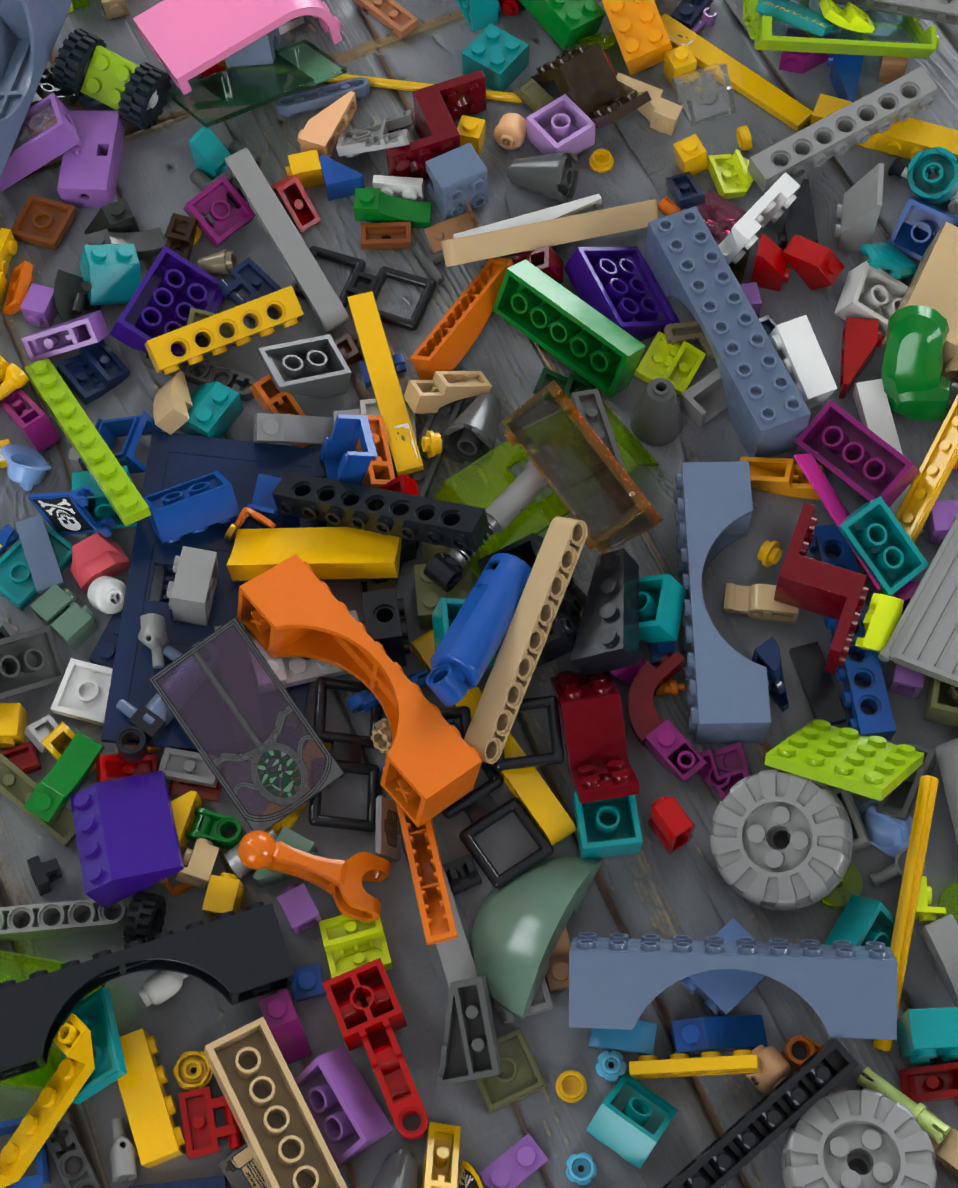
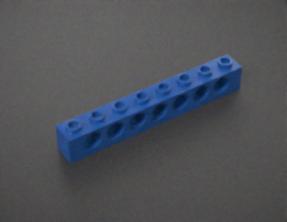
M836 524L816 526L812 543L808 547V551L814 555V559L859 573L855 554ZM826 553H832L837 558H830ZM865 601L844 666H837L836 677L838 682L842 681L844 691H842L843 707L849 710L848 728L857 730L861 736H880L887 741H891L896 732V727L878 652L855 646L857 637H865L866 631L863 620L868 612ZM824 616L825 627L831 630V647L839 620ZM855 654L861 661H854L849 655ZM854 681H863L867 687L861 688ZM861 707L870 708L873 714L867 715L863 713Z

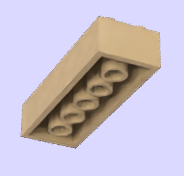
M264 1017L205 1045L204 1055L267 1187L348 1188Z

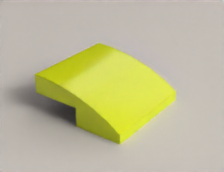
M820 0L818 3L824 18L842 28L862 33H873L875 30L868 14L851 1L844 8H841L832 0Z
M658 331L638 364L634 376L647 383L657 378L667 379L673 384L676 394L681 396L688 388L706 353L685 340L682 344H667L665 334Z
M339 915L318 921L332 978L378 958H381L385 971L393 969L380 917L372 922H364L345 915Z

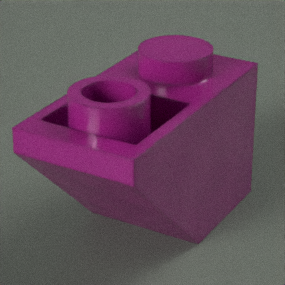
M668 719L645 737V748L664 769L684 783L707 764Z

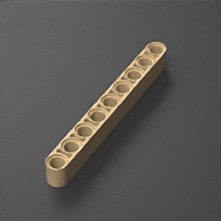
M653 199L441 241L445 265L449 267L535 250L548 245L555 246L648 227V222L659 219L657 201Z
M557 516L549 525L464 738L469 747L472 746L478 751L482 762L494 764L502 754L551 630L552 622L556 617L586 541L588 528L585 521Z

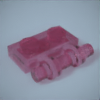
M709 189L704 194L705 203L696 207L715 241L719 240L722 242L728 236L725 232L730 233L731 228L746 214V211Z

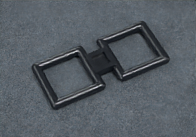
M312 246L309 249L315 260L318 257L353 268L339 297L344 308L348 304L347 297L373 291L376 302L386 278L424 288L410 319L378 310L381 322L411 331L418 328L436 288L435 281L385 266L379 269L377 276L363 272L366 266L364 260L317 246ZM294 279L292 287L296 296L306 299Z
M320 676L316 680L314 730L324 743H331L330 753L345 773L368 775L366 820L321 815L322 791H320L309 800L308 821L312 826L375 832L376 798L379 796L380 768L374 764L361 763L362 747L376 749L373 746L374 743L371 740L372 731L376 729L374 724L382 719V706L378 704L371 709L370 736L325 731L327 689L357 693L369 689L361 681ZM314 758L312 760L310 789L317 783L323 773L326 762L325 758Z
M555 696L526 698L522 700L519 711L547 708L552 753L505 758L503 749L499 760L494 763L496 770L503 771L561 764L564 761L558 699ZM459 706L439 709L445 720L460 718L461 738L464 740L471 723L470 708Z
M482 762L481 769L489 780L454 802L441 813L447 819L453 818L462 811L466 813L473 824L462 830L459 838L493 887L500 889L552 855L554 848L517 798H512L501 806L497 805L490 793L501 787L504 780L493 764ZM513 812L539 849L499 874L473 837Z

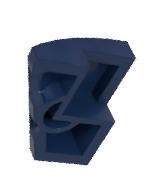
M772 636L754 650L751 661L767 667V678L770 681L768 686L769 696L784 712L789 708L780 649Z

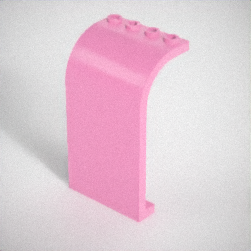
M163 0L133 18L141 37L183 95L192 91L188 80L296 17L312 15L314 19L318 17L321 28L324 29L325 33L329 31L334 45L342 41L340 34L342 26L339 20L330 13L325 2L321 0Z

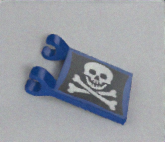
M82 486L76 490L66 492L30 494L28 497L53 530L60 535L100 533L104 537H110L112 531L109 528L117 526V523L111 516L95 521L87 511L85 506L89 504V501L86 497L94 495L88 486Z

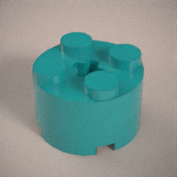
M934 147L918 152L911 159L907 168V179L913 194L918 199L932 205H942L955 196L958 192V161L952 152L942 147ZM937 173H939V177L937 179L933 178L931 180V174L936 175Z

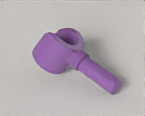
M705 8L701 21L692 31L697 34L704 27L714 26L717 13L709 15L710 8Z

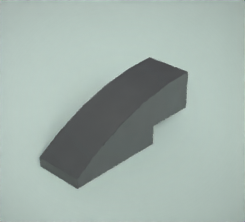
M906 742V744L913 746L916 751L925 753L923 764L882 801H879L876 807L877 813L903 821L907 820L915 808L920 777L924 775L931 776L936 764L935 749Z

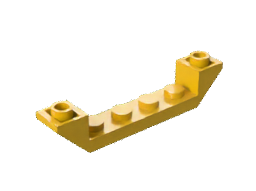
M73 1013L70 1014L53 1039V1042L66 1057L59 1064L58 1069L0 1153V1188H5L21 1179L95 1069L91 1031Z

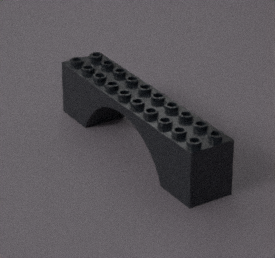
M257 902L247 906L245 912L234 914V911L225 912L216 916V921L204 924V921H196L185 926L186 930L175 934L173 930L164 931L155 935V940L143 943L142 940L127 943L123 946L124 950L114 953L111 950L100 951L92 955L93 959L80 963V960H72L60 966L61 969L48 973V970H40L30 974L28 980L16 983V980L0 983V1082L46 1067L53 1039L68 1014L92 991L124 975L150 970L172 971L185 974L213 987L231 1005L290 987L294 978V971L273 904L264 905V902Z

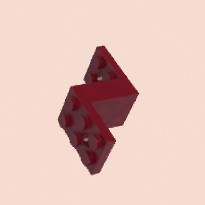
M482 70L413 91L415 124L422 139L412 141L409 145L386 150L389 176L423 178V180L430 179L426 172L425 162L460 147V134L453 121L461 119L462 115L470 116L487 110L486 81Z
M804 502L778 576L774 600L839 620L824 667L825 672L835 674L837 666H844L864 606L869 587L864 586L867 575L806 557L808 547H810L814 537L818 518L813 516L815 505Z
M563 671L555 677H550L552 690L558 699L568 772L580 804L640 794L639 781L628 759L620 693L609 672L585 676L582 672Z

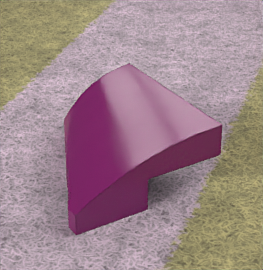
M741 742L714 751L708 749L699 752L707 764L698 771V774L722 799L728 795L730 788L738 781L752 776Z

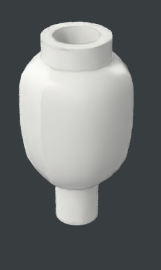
M157 971L143 981L142 989L137 992L147 1007L151 1004L160 1005L173 997L181 989L183 979L188 977V975L172 971Z

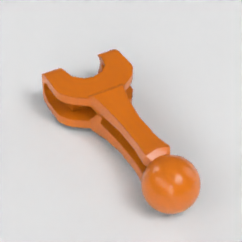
M262 830L251 831L240 840L238 855L246 867L254 870L267 868L269 871L282 872L314 884L332 895L337 908L347 917L364 922H372L380 917L381 902L365 891L362 881L383 882L389 876L391 864L388 860L369 852L356 853L348 860L315 856L295 849L282 841L276 842L269 833Z

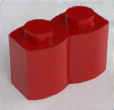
M662 796L651 804L652 810L649 813L650 819L647 824L668 854H671L691 840L695 825L674 796L669 798Z

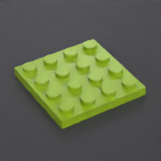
M816 719L767 752L764 765L882 801L923 764L925 753L916 751L911 745H895L887 742L885 738L880 736H861L853 728H838L831 726L828 721Z

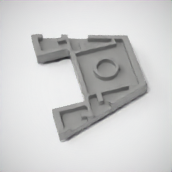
M412 110L404 111L403 116L397 118H384L381 124L374 123L373 126L367 124L341 133L336 146L339 157L346 156L350 158L364 152L409 145L410 135L408 129L389 134L388 131L412 125L414 121Z

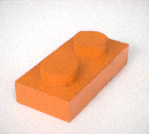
M24 260L12 270L3 313L13 316L21 310L20 307L33 282V275H31L33 264Z

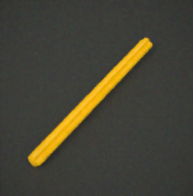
M929 775L920 777L890 946L898 961L897 1017L939 783L938 778ZM874 1039L873 1047L875 1049L886 1052L892 1050L893 1040Z

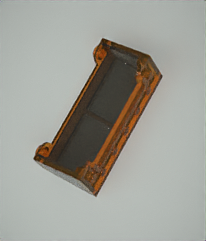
M555 380L501 421L507 429L503 434L514 447L518 443L574 519L585 521L588 528L585 544L590 550L595 547L601 554H604L654 528L663 521L658 512Z

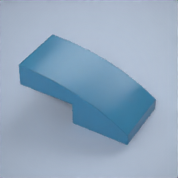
M638 1020L633 1030L591 1028L588 1047L607 1051H624L639 1055H653L657 1023Z

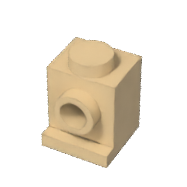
M197 838L193 848L186 849L182 859L183 865L186 867L177 873L175 880L204 889L209 881L219 848L213 846V843L207 839Z

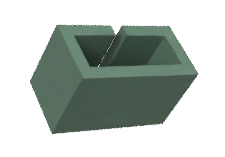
M54 584L30 607L37 618L46 626L50 625L52 632L75 651L99 629L94 621L96 615L88 606L80 607L76 603L77 597L68 588L62 590L58 585Z

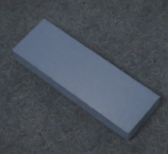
M40 514L15 523L39 596L43 595L54 584L60 588L66 587L43 516Z

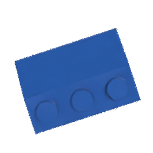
M911 197L908 199L888 242L903 254L921 261L926 249L945 222L958 227V216L921 199Z
M218 471L143 497L151 512L148 518L162 543L176 542L183 535L191 532H203L208 529V526L215 523H228L234 519V516L240 514L231 483Z

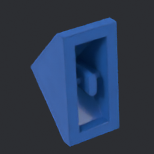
M324 155L319 157L329 201L355 195V188H365L363 174Z

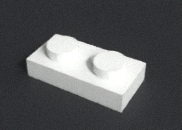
M373 176V188H380V191L385 194L412 201L423 202L424 200L423 178Z

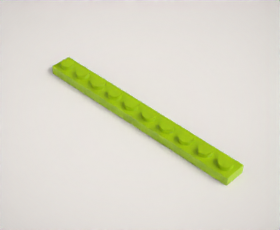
M49 358L36 361L24 367L29 380L123 524L128 526L150 516L149 506Z

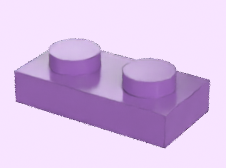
M528 1133L479 1174L487 1188H517L545 1165L549 1159Z

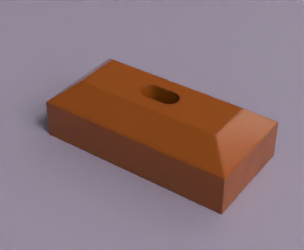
M411 222L361 223V250L412 248Z

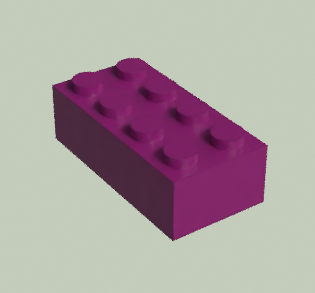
M831 399L794 441L807 454L811 453L819 464L823 465L824 468L867 502L881 496L887 506L890 507L920 473L913 462Z

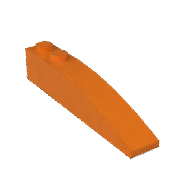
M490 258L410 357L420 380H433L435 371H453L460 363L490 317L507 268L513 265L512 259Z
M396 803L427 946L456 939L458 935L432 819L418 828Z

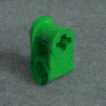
M195 808L194 814L196 817L191 831H188L186 834V838L193 842H196L197 838L207 839L213 843V846L230 850L246 835V831L237 818L204 808ZM237 829L233 837L225 838L227 831Z

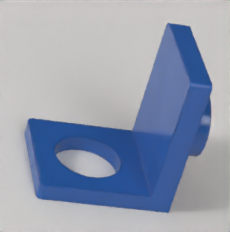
M258 474L252 504H247V507L255 511L278 515L279 512L272 492L282 478Z

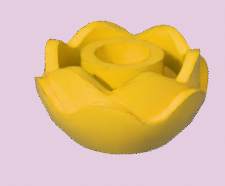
M203 1051L184 1052L173 1069L175 1079L179 1086L185 1090L205 1087L213 1075ZM193 1068H196L197 1071L193 1074L191 1071Z

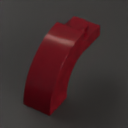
M678 651L672 656L669 653L663 656L657 662L658 668L656 669L647 661L632 681L628 695V715L632 731L642 747L644 746L645 737L664 722L654 707V698L658 689L685 667V658Z

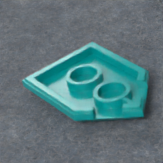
M889 242L865 244L860 248L863 255H869L867 262L870 266L885 271L889 269L891 270L889 275L896 279L912 278L919 266Z

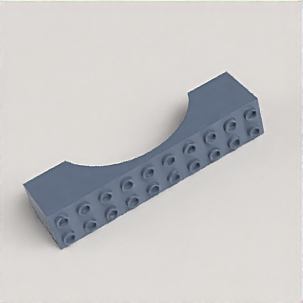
M0 0V178L71 7V0Z
M694 206L648 222L645 261L666 298L673 296L683 302L701 327L722 378L729 408L730 422L748 456L771 458L799 448L794 441L808 426L811 412L697 207Z
M749 461L682 462L680 473L675 475L673 501L677 503L675 527H678L679 533L676 537L677 552H680L678 576L682 577V586L686 588L681 626L685 628L683 654H687L684 675L685 680H689V690H686V705L691 707L690 717H688V734L694 735V744L764 743L771 725L767 667L744 657L723 639L708 615L702 593V578L711 562L727 546L747 536L753 513Z
M592 932L579 933L578 937H573L569 950L570 1028L633 1030L639 1017L654 998L677 981L704 971L737 969L768 976L798 993L818 1014L830 1037L897 1040L898 961L890 947H885L883 942L868 941L865 942V946H854L850 941L836 940L833 941V945H822L818 940L804 939L801 940V944H791L786 939L771 938L768 940V943L756 942V939L749 937H740L736 939V942H728L718 936L705 937V941L692 940L691 936L676 935L673 936V940L660 939V936L655 934H645L641 936V939H633L623 933L610 934V938L597 937V934Z

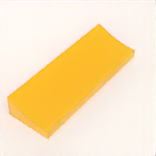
M352 527L237 529L233 550L226 566L232 581H249L296 554L303 562H307L311 566L314 575L318 579L398 578L402 538L358 530Z

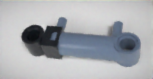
M210 642L198 652L201 656L211 658L207 665L215 674L219 669V654L217 647ZM171 645L166 646L163 650V655L172 661L182 655ZM190 656L179 664V668L162 686V689L179 712L208 677L195 658ZM158 693L154 695L146 706L141 705L139 709L124 699L118 701L116 708L130 718V726L122 728L116 735L119 756L128 763L141 761L147 754V742L155 746L167 731L166 726L174 716ZM130 740L139 742L136 748L128 749L124 747Z

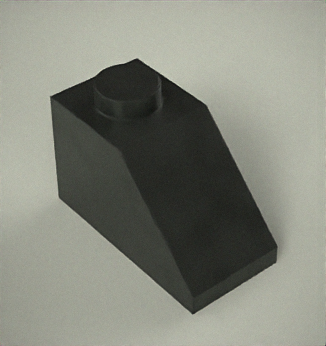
M124 198L101 207L84 231L85 235L104 229L115 233L139 232L134 215L126 199Z

